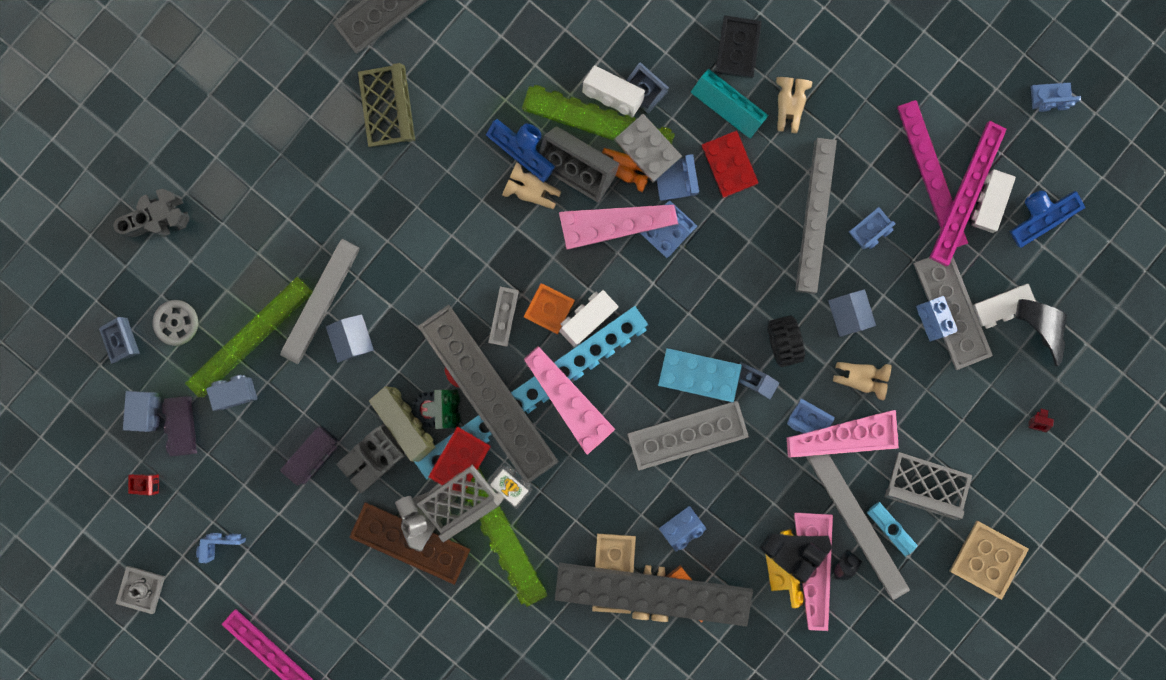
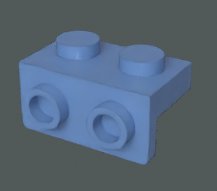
M878 207L852 228L849 233L862 249H872L879 243L878 238L882 235L886 237L893 231L892 227L895 225V222H891L880 207Z
M944 296L916 306L930 341L943 338L958 331Z
M800 399L790 414L787 424L795 431L807 433L831 426L835 417Z
M688 506L661 526L659 530L672 548L678 551L684 549L694 538L700 537L706 530V527L692 508Z

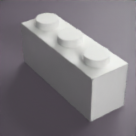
M594 65L583 82L582 93L589 98L602 102L605 106L618 110L623 115L633 118L644 100L645 90Z
M992 170L988 173L984 182V189L980 191L977 202H979L977 210L974 209L971 215V220H973L971 226L991 233L998 231L1016 178L1015 176L997 170Z
M1029 284L1019 286L974 304L973 307L981 327L985 326L987 329L997 325L996 321L1003 319L1005 322L1015 318L1014 314H1016L1019 299L1035 301Z
M604 290L599 294L597 292L592 294L588 298L590 302L586 306L580 305L574 311L576 315L572 319L567 317L560 324L562 328L559 332L574 348L619 307Z

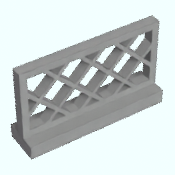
M899 452L889 487L884 497L954 520L963 519V509L972 475ZM901 458L908 460L912 468L903 471L900 466ZM925 465L930 474L921 477L916 467ZM914 470L919 480L910 484L905 473ZM940 470L944 471L948 477V480L942 483L939 482L935 475ZM901 475L907 484L902 489L894 486L896 478ZM932 475L937 485L928 489L923 479ZM958 476L966 478L964 487L958 489L953 480ZM919 481L925 489V492L921 494L915 493L912 485ZM950 481L955 491L946 495L941 485ZM937 487L943 495V498L939 500L934 499L930 491ZM957 493L960 498L959 507L952 505L948 497Z
M471 465L421 499L417 505L441 533L439 538L442 542H445L498 507L504 497L500 492L496 494L476 468ZM468 473L474 476L475 483L466 481ZM453 483L462 485L461 492L452 490ZM466 486L475 488L474 495L465 493ZM479 489L485 490L489 496H478ZM439 493L448 494V501L439 499ZM452 495L461 497V504L452 502ZM465 498L473 499L474 506L465 505ZM427 501L435 503V510L429 509L425 503ZM439 504L448 506L447 513L439 511ZM452 507L461 509L460 515L451 514ZM438 516L447 518V524L443 526L438 520Z

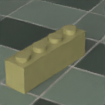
M385 386L369 400L410 461L420 462L436 448L432 443L433 438L428 433H425L421 421L413 416L411 407L402 400L398 389Z

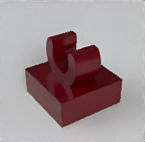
M1040 409V412H1037L1029 421L1028 428L1048 432L1053 427L1054 419L1047 418L1048 410Z

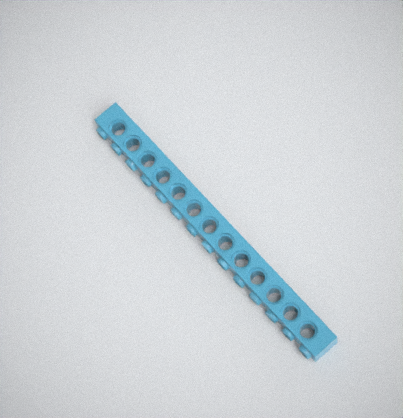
M634 306L554 363L559 369L567 367L570 371L568 379L573 378L576 381L584 375L583 370L588 367L591 370L600 364L598 361L604 356L607 359L615 353L614 349L620 345L623 348L630 343V337L635 334L638 337L647 331L645 327L648 324L636 306ZM624 323H629L632 326V331L628 334L623 333L621 330V326ZM608 334L616 336L617 341L615 344L610 345L606 342L605 338ZM592 345H598L601 348L599 355L594 356L590 353ZM583 356L585 364L582 367L576 366L574 364L575 357ZM535 376L511 392L516 400L521 401L522 409L527 414L537 408L535 404L540 400L544 403L550 399ZM529 389L537 390L538 397L535 400H530L527 397ZM479 415L461 427L486 443L490 441L488 437L492 435L491 432L484 433L480 430L483 420ZM453 434L435 445L436 448L420 462H415L426 479H429L428 476L435 466L433 463L434 456L442 454Z

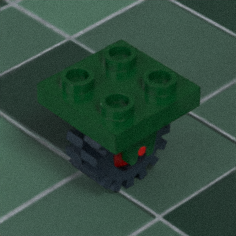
M458 389L425 392L416 397L418 400H414L413 404H416V406L412 407V410H415V413L412 414L417 416L423 426H435V429L459 427L460 414L458 413L460 396Z

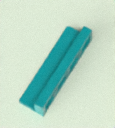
M710 69L701 76L691 91L694 96L748 138L755 134L769 116Z

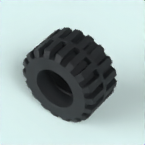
M790 315L770 320L768 322V334L777 364L780 367L804 362L805 349L796 319Z

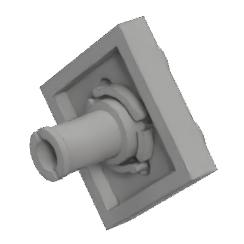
M126 566L116 604L154 614L165 576Z

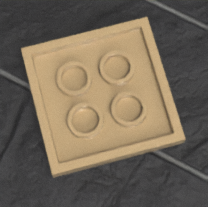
M976 521L950 572L1002 600L1029 549Z

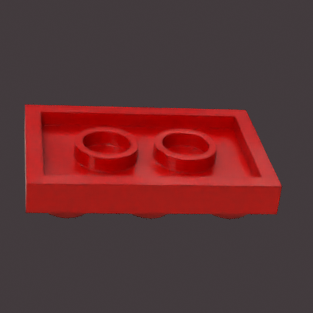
M737 131L701 145L722 198L758 184Z
M457 426L428 477L443 485L471 465L478 470L491 445ZM468 473L466 475V481L471 482L474 476L471 473ZM453 483L452 490L461 492L462 485Z

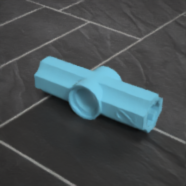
M880 502L874 504L866 512L905 557L916 549L918 545ZM891 524L896 526V531L893 534L888 532V527Z

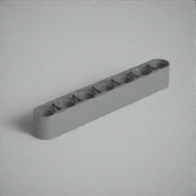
M344 239L339 242L280 353L282 357L299 364L359 252V247Z

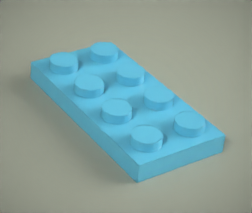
M667 348L658 386L734 403L742 365Z

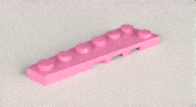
M675 205L559 212L567 249L678 224Z
M539 346L524 358L584 452L588 455L615 428Z
M896 410L787 437L788 457L899 448Z
M794 513L796 536H829L832 545V514ZM831 551L821 565L815 569L806 584L802 583L808 630L828 631Z

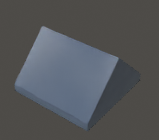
M642 63L636 66L626 80L645 90L644 100L640 107L647 114L668 93L669 87Z
M865 289L828 300L839 337L876 326Z
M362 314L341 319L326 326L338 363L374 351Z
M115 318L99 328L111 364L140 354L128 318Z

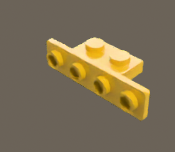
M791 529L780 532L783 535H793ZM766 555L771 591L789 590L792 608L802 606L804 595L800 588V581L787 573Z

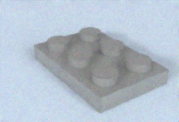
M644 114L614 139L652 182L656 181L682 157Z

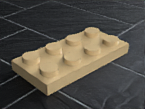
M597 533L595 567L633 572L636 536ZM592 606V611L631 614L629 610Z

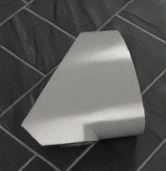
M439 483L425 494L415 498L406 496L395 502L402 518L401 527L408 546L420 552L436 527L419 508L417 503L442 486ZM440 492L439 499L448 501V494ZM452 495V502H454L457 496ZM428 501L425 503L429 509L435 510V503ZM439 504V511L446 513L448 506ZM438 516V520L441 521L443 517Z

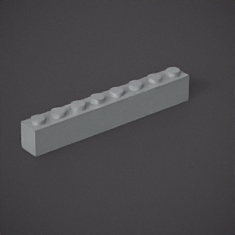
M817 138L814 142L795 292L815 294L818 290L837 140Z

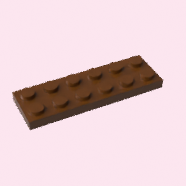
M364 503L349 538L455 585L471 550L470 548L450 539L442 542L439 534L433 532L421 552L408 546L403 534L401 517L370 503Z

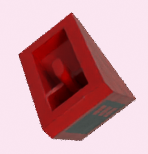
M129 474L128 494H159V474Z

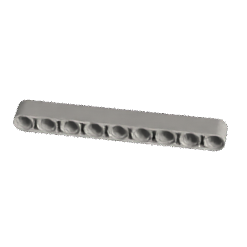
M829 454L806 456L890 598L894 601L909 592V587Z

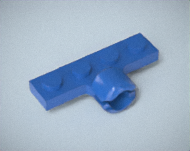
M498 119L493 121L486 136L543 183L547 181L555 166L536 150V146L541 139L540 130L532 124H524L516 134Z
M1038 191L1031 194L1025 200L1031 217L1009 232L1017 246L1021 248L1086 207L1077 191L1071 192L1055 203L1051 202L1045 191Z

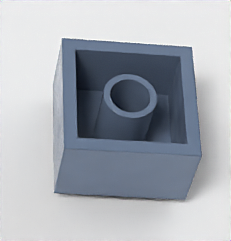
M245 375L230 377L229 382L226 380L211 383L212 387L206 388L213 411L224 410L258 400L252 378L245 377Z
M126 391L123 430L156 431V427H159L160 418L157 416V410L161 406L159 393Z

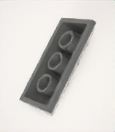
M557 126L544 135L539 151L543 157L555 166L551 175L597 203L600 202L613 182L619 166L618 162Z

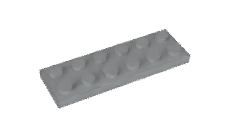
M929 257L913 263L927 300L931 301L944 296L957 327V332L943 337L955 370L993 356L954 257H952L949 266H944Z
M738 400L734 401V403H726L627 434L638 471L749 437Z

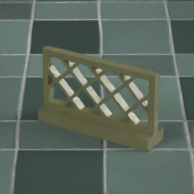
M401 63L358 72L368 147L415 141L405 66ZM391 71L392 79L387 84L380 78L385 72ZM365 75H372L376 78L370 87L364 82ZM378 81L386 85L380 95L373 90ZM389 88L395 94L391 103L383 98ZM370 92L378 96L372 106L367 103V97ZM381 99L389 104L383 114L375 109ZM392 107L397 110V117L394 121L386 117ZM373 111L381 115L375 125L370 122L369 118ZM384 118L392 123L386 132L378 128ZM394 126L400 130V138L393 139L388 135ZM377 129L384 135L380 141L373 142L372 134Z

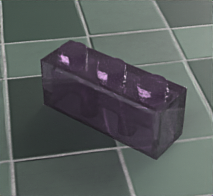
M191 396L164 399L162 412L166 415L164 431L168 435V441H166L167 453H169L170 457L197 454Z
M321 426L317 427L280 471L295 485L298 486L301 483L305 485L312 477L310 473L314 469L318 470L323 465L324 461L322 459L327 454L330 456L336 450L335 444L338 441Z

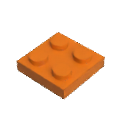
M541 283L524 318L558 335L562 327L560 324L567 318L575 300Z

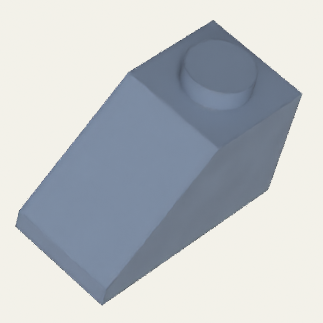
M740 362L742 368L738 383L771 399L779 382L769 375Z

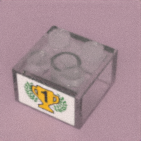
M503 465L488 484L495 492H500L504 499L515 509H518L532 492V484H526L523 478L520 479L515 475L517 471L510 465L507 467Z

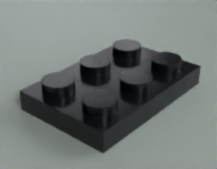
M724 15L715 73L753 79L762 21Z

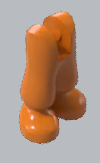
M604 148L602 153L619 163L616 177L626 183H635L637 190L643 192L649 178L646 175L635 173V170L643 171L627 154Z

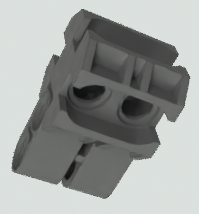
M161 188L156 190L159 198L158 201L157 199H149L148 195L140 197L136 206L137 210L117 218L113 226L117 233L131 238L149 231L165 237L170 235L167 225H170V227L177 226L178 230L186 228L190 217L187 212L182 213L179 208H175L183 204L182 198Z
M383 423L369 433L364 440L358 443L336 465L347 478L356 470L359 472L350 482L362 494L403 459L406 454Z

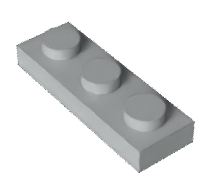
M500 287L488 343L508 347L519 290Z

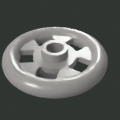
M180 300L167 301L158 307L153 316V330L156 336L165 344L172 346L183 345L196 334L198 317L195 310L188 303ZM173 308H181L180 314L172 313ZM163 313L168 315L165 323L160 321ZM185 316L190 317L191 324L185 325ZM174 319L178 321L176 326L172 325ZM166 327L172 332L169 336L163 333ZM184 329L186 334L179 338L177 332Z

